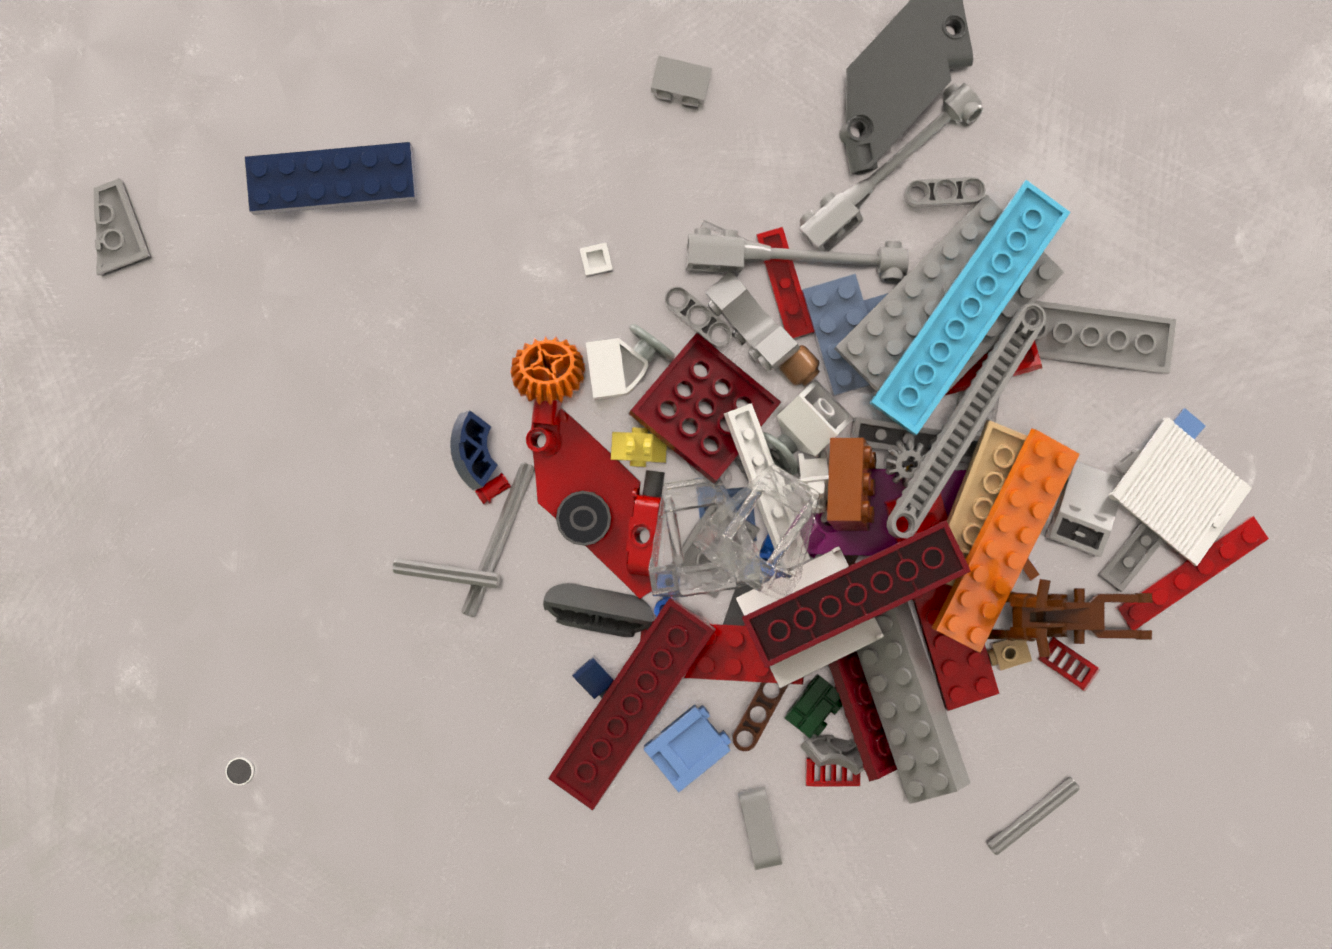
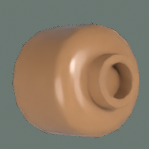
M800 345V350L779 367V370L793 385L802 384L806 386L820 372L817 369L819 367V360L806 346Z

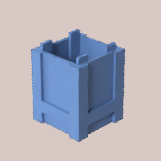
M696 704L692 705L644 744V751L678 793L731 751L728 745L731 743L729 736L724 730L718 733L707 719L710 715L703 705L699 708Z

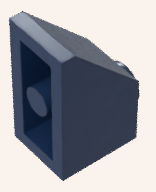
M595 655L572 675L593 699L598 696L602 698L615 680Z

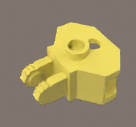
M632 427V433L612 432L611 460L630 461V466L646 467V462L666 463L667 445L655 435L648 434L646 428Z

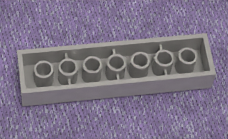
M906 602L875 617L884 637L857 650V654L909 804L957 792L971 782L909 604Z

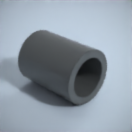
M646 470L643 495L662 497L664 472Z

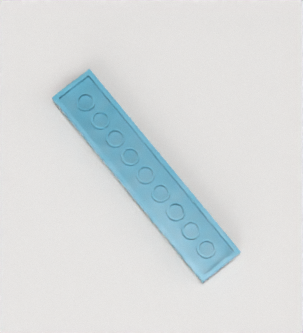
M1025 180L869 404L912 435H917L1071 212Z

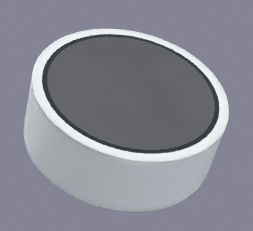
M234 758L226 766V777L234 785H244L252 779L254 766L247 758Z

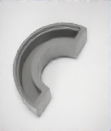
M731 271L705 292L711 300L708 303L711 310L717 316L721 314L734 328V331H732L734 338L741 345L746 342L750 347L748 353L757 363L760 362L767 371L771 369L775 371L800 350L796 341L781 325L778 326L768 316L747 288Z

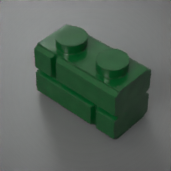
M816 674L783 717L807 737L811 738L813 734L818 737L827 726L824 720L830 713L835 715L843 705L836 688L819 674Z

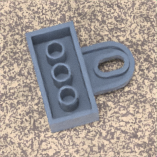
M856 274L803 289L802 293L814 330L813 334L832 396L870 386L834 348L887 294L863 300Z

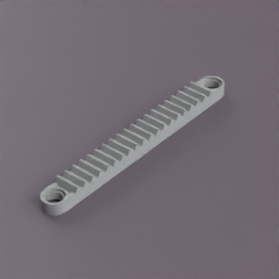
M1030 303L1021 306L1011 321L1004 327V332L999 335V340L994 343L993 350L988 353V358L983 361L982 367L976 372V377L971 380V385L965 390V395L960 398V403L953 409L954 412L948 417V422L943 425L942 432L937 435V440L931 445L930 451L925 454V459L920 462L919 469L914 472V477L909 480L907 488L902 491V496L897 499L896 506L887 520L888 532L893 537L909 538L918 530L1043 328L1046 321V313L1040 305ZM1028 310H1032L1036 314L1034 325H1029L1025 320V313ZM901 516L905 517L908 521V529L903 533L896 527L897 519Z

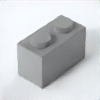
M658 56L651 84V92L656 93L655 97L663 100H671L672 97L682 99V103L685 105L698 107V103L704 104L712 68Z

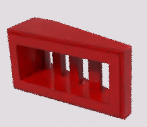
M1053 637L1049 642L1051 656L1039 657L1038 660L1083 691H1086L1099 673L1100 668ZM1056 648H1061L1062 650L1054 662L1049 661ZM1067 653L1070 654L1071 657L1062 669L1058 667ZM1076 659L1079 660L1080 664L1072 675L1067 673ZM1085 666L1089 667L1090 669L1081 682L1077 680Z
M806 757L805 786H860L861 772L857 775L853 773L852 780H847V768L842 767L841 780H836V764H826L831 765V780H825L826 765L820 766V779H815L816 764L810 757Z

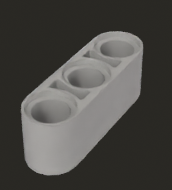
M975 177L915 180L906 187L904 200L911 207L972 205L983 198L986 188L983 181ZM973 184L978 188L979 194L976 198H970L966 195V185ZM944 185L950 188L951 197L949 199L939 197L937 193L939 186ZM913 187L921 188L924 192V198L919 201L912 199L910 189Z
M673 287L667 291L665 305L670 312L714 347L722 348L729 344L732 338V331L727 323L684 288ZM673 293H680L684 296L685 303L681 307H674L670 304L669 298ZM696 310L703 311L706 315V321L700 325L694 324L690 318L692 312ZM719 327L726 330L727 339L725 341H714L712 331L715 328Z
M765 786L738 792L755 870L781 865V855Z

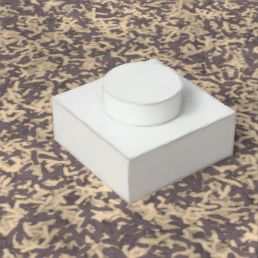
M607 243L580 248L586 276L613 270Z

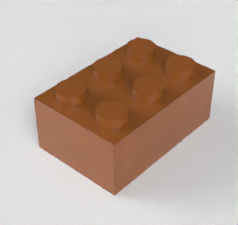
M830 438L827 521L836 531H869L870 523H874L875 512L874 507L870 506L871 496H875L876 485L875 479H871L872 469L876 468L877 459L876 452H872V447L869 446L864 438Z

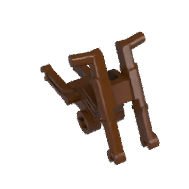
M1040 579L1037 595L1011 591L1006 602H1009L1010 606L1013 607V627H1010V629H992L988 639H1006L1009 641L1033 642L1036 640L1039 657L1051 656L1047 637H1068V630H1074V644H1085V630H1089L1096 638L1152 640V630H1105V602L1152 603V593L1096 594L1089 602H1085V588H1074V602H1068V594H1048L1051 580Z

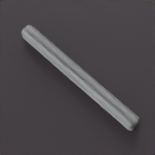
M525 462L520 464L478 571L493 573L535 470L534 466ZM471 585L461 610L464 615L469 617L476 616L487 587Z

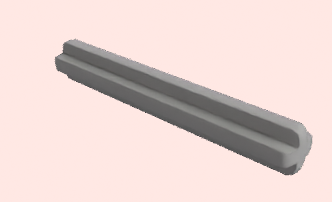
M395 559L393 563V572L396 574L498 588L500 583V575L498 573L403 559Z
M1068 778L989 841L988 847L995 855H999L1078 792L1080 789L1079 785L1074 779Z

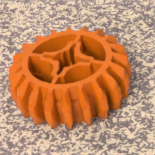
M545 336L543 341H537L534 338L532 345L524 343L523 350H517L516 357L512 358L510 373L511 378H513V385L515 389H518L521 396H526L529 402L536 399L540 405L543 401H547L550 406L553 400H558L562 403L564 396L572 398L573 391H579L580 384L584 380L585 363H583V356L581 352L577 351L575 345L569 346L567 339L559 342L557 336L553 340H548Z

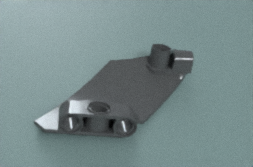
M910 0L846 68L845 124L841 127L840 138L846 144L851 175L863 174L877 169V161L952 81L950 70L971 67L973 65V50L963 0ZM946 24L954 28L955 35L947 31ZM851 126L859 129L860 137H855L851 134Z

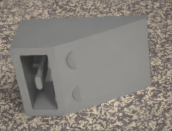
M1076 461L1072 469L1071 478L1067 479L1045 537L1090 555L1101 557L1119 506V502L1110 499L1108 495L1114 491L1122 478Z

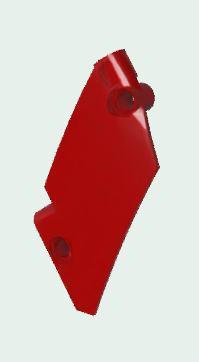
M534 399L531 430L526 436V444L533 451L538 504L556 519L557 510L561 502L572 493L587 491L594 492L602 497L610 508L612 517L610 529L601 540L595 544L586 545V547L639 599L643 598L655 590L665 508L664 498L639 495L641 482L619 460H611V453L561 407L562 403L560 401L553 400L550 406L547 401H543L539 405L536 399ZM543 433L546 436V443L540 448L537 444V439ZM646 528L650 533V537L646 543H643L640 540V533Z

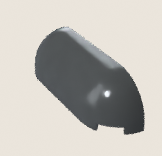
M569 583L559 584L550 588L543 600L545 611L548 610L556 617V622L559 624L621 637H634L635 633L644 629L648 630L653 620L652 609L644 600L633 595Z

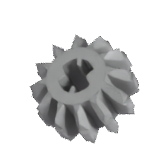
M908 439L906 448L901 441H898L897 447L899 451L896 452L892 448L888 449V452L894 456L893 459H884V463L893 465L886 470V474L892 475L896 473L892 481L897 484L902 479L904 487L908 486L910 478L914 477V472L919 469V464L925 459V454L927 453H921L924 445L921 443L917 444L914 448V441ZM908 456H911L910 459L914 461V465H910L908 470H905L906 467L902 465V461H907Z

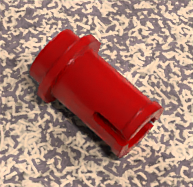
M501 472L500 475L487 482L483 488L475 490V493L483 505L487 502L490 504L492 503L491 499L506 489L511 488V485Z

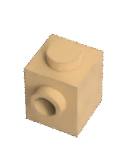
M1001 639L989 643L991 650H988L987 653L992 666L996 665L1000 671L1032 661L1026 641Z

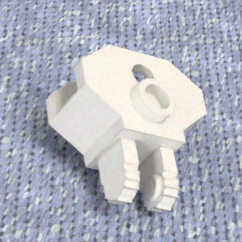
M820 451V458L804 459L803 453L798 454L799 476H794L796 493H801L802 504L809 503L810 510L813 513L825 512L826 501H828L829 473L826 451Z

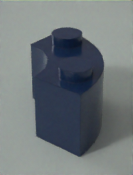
M469 410L458 415L451 433L450 448L452 460L459 476L474 490L484 487L498 465L491 458L487 448V436L491 426Z

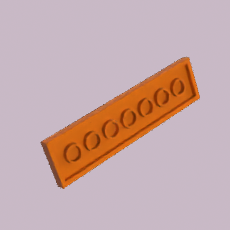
M1031 428L966 558L971 572L956 578L932 629L981 653L1080 455L1079 453L1042 432Z

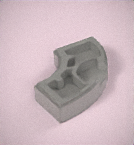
M824 735L810 738L801 745V748L818 767L826 764H836L849 769L855 775L864 771L863 762L854 740L850 739L847 741L834 738V735Z

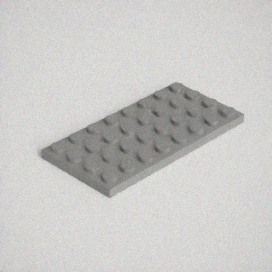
M985 195L834 348L876 391L880 389L1003 212L988 195ZM1045 252L1041 254L947 392L999 340V335L1004 332V327L1011 321L1016 311L1023 305L1035 303L1064 273Z

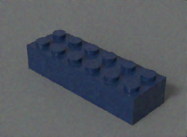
M410 142L245 156L249 212L253 215L417 201L413 146Z

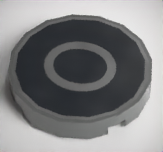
M579 491L563 499L557 510L556 521L558 530L566 540L576 545L586 546L597 543L606 535L610 529L612 517L610 508L602 497L594 492Z

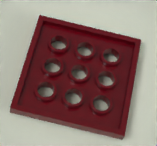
M696 332L628 414L715 484L739 454L731 432L724 431L720 426V420L725 419L724 413L737 409V400H745L748 404L752 403L761 427L780 405L781 401ZM694 366H704L707 370V376L700 377L696 375ZM722 382L726 384L728 393H718L715 389V383ZM680 384L687 385L691 390V395H680L677 391V386ZM699 403H709L712 407V413H702L698 406ZM661 405H671L674 409V415H664L661 412ZM685 421L693 423L696 428L695 433H686L682 428V423ZM712 439L715 441L717 450L708 451L704 447V440Z

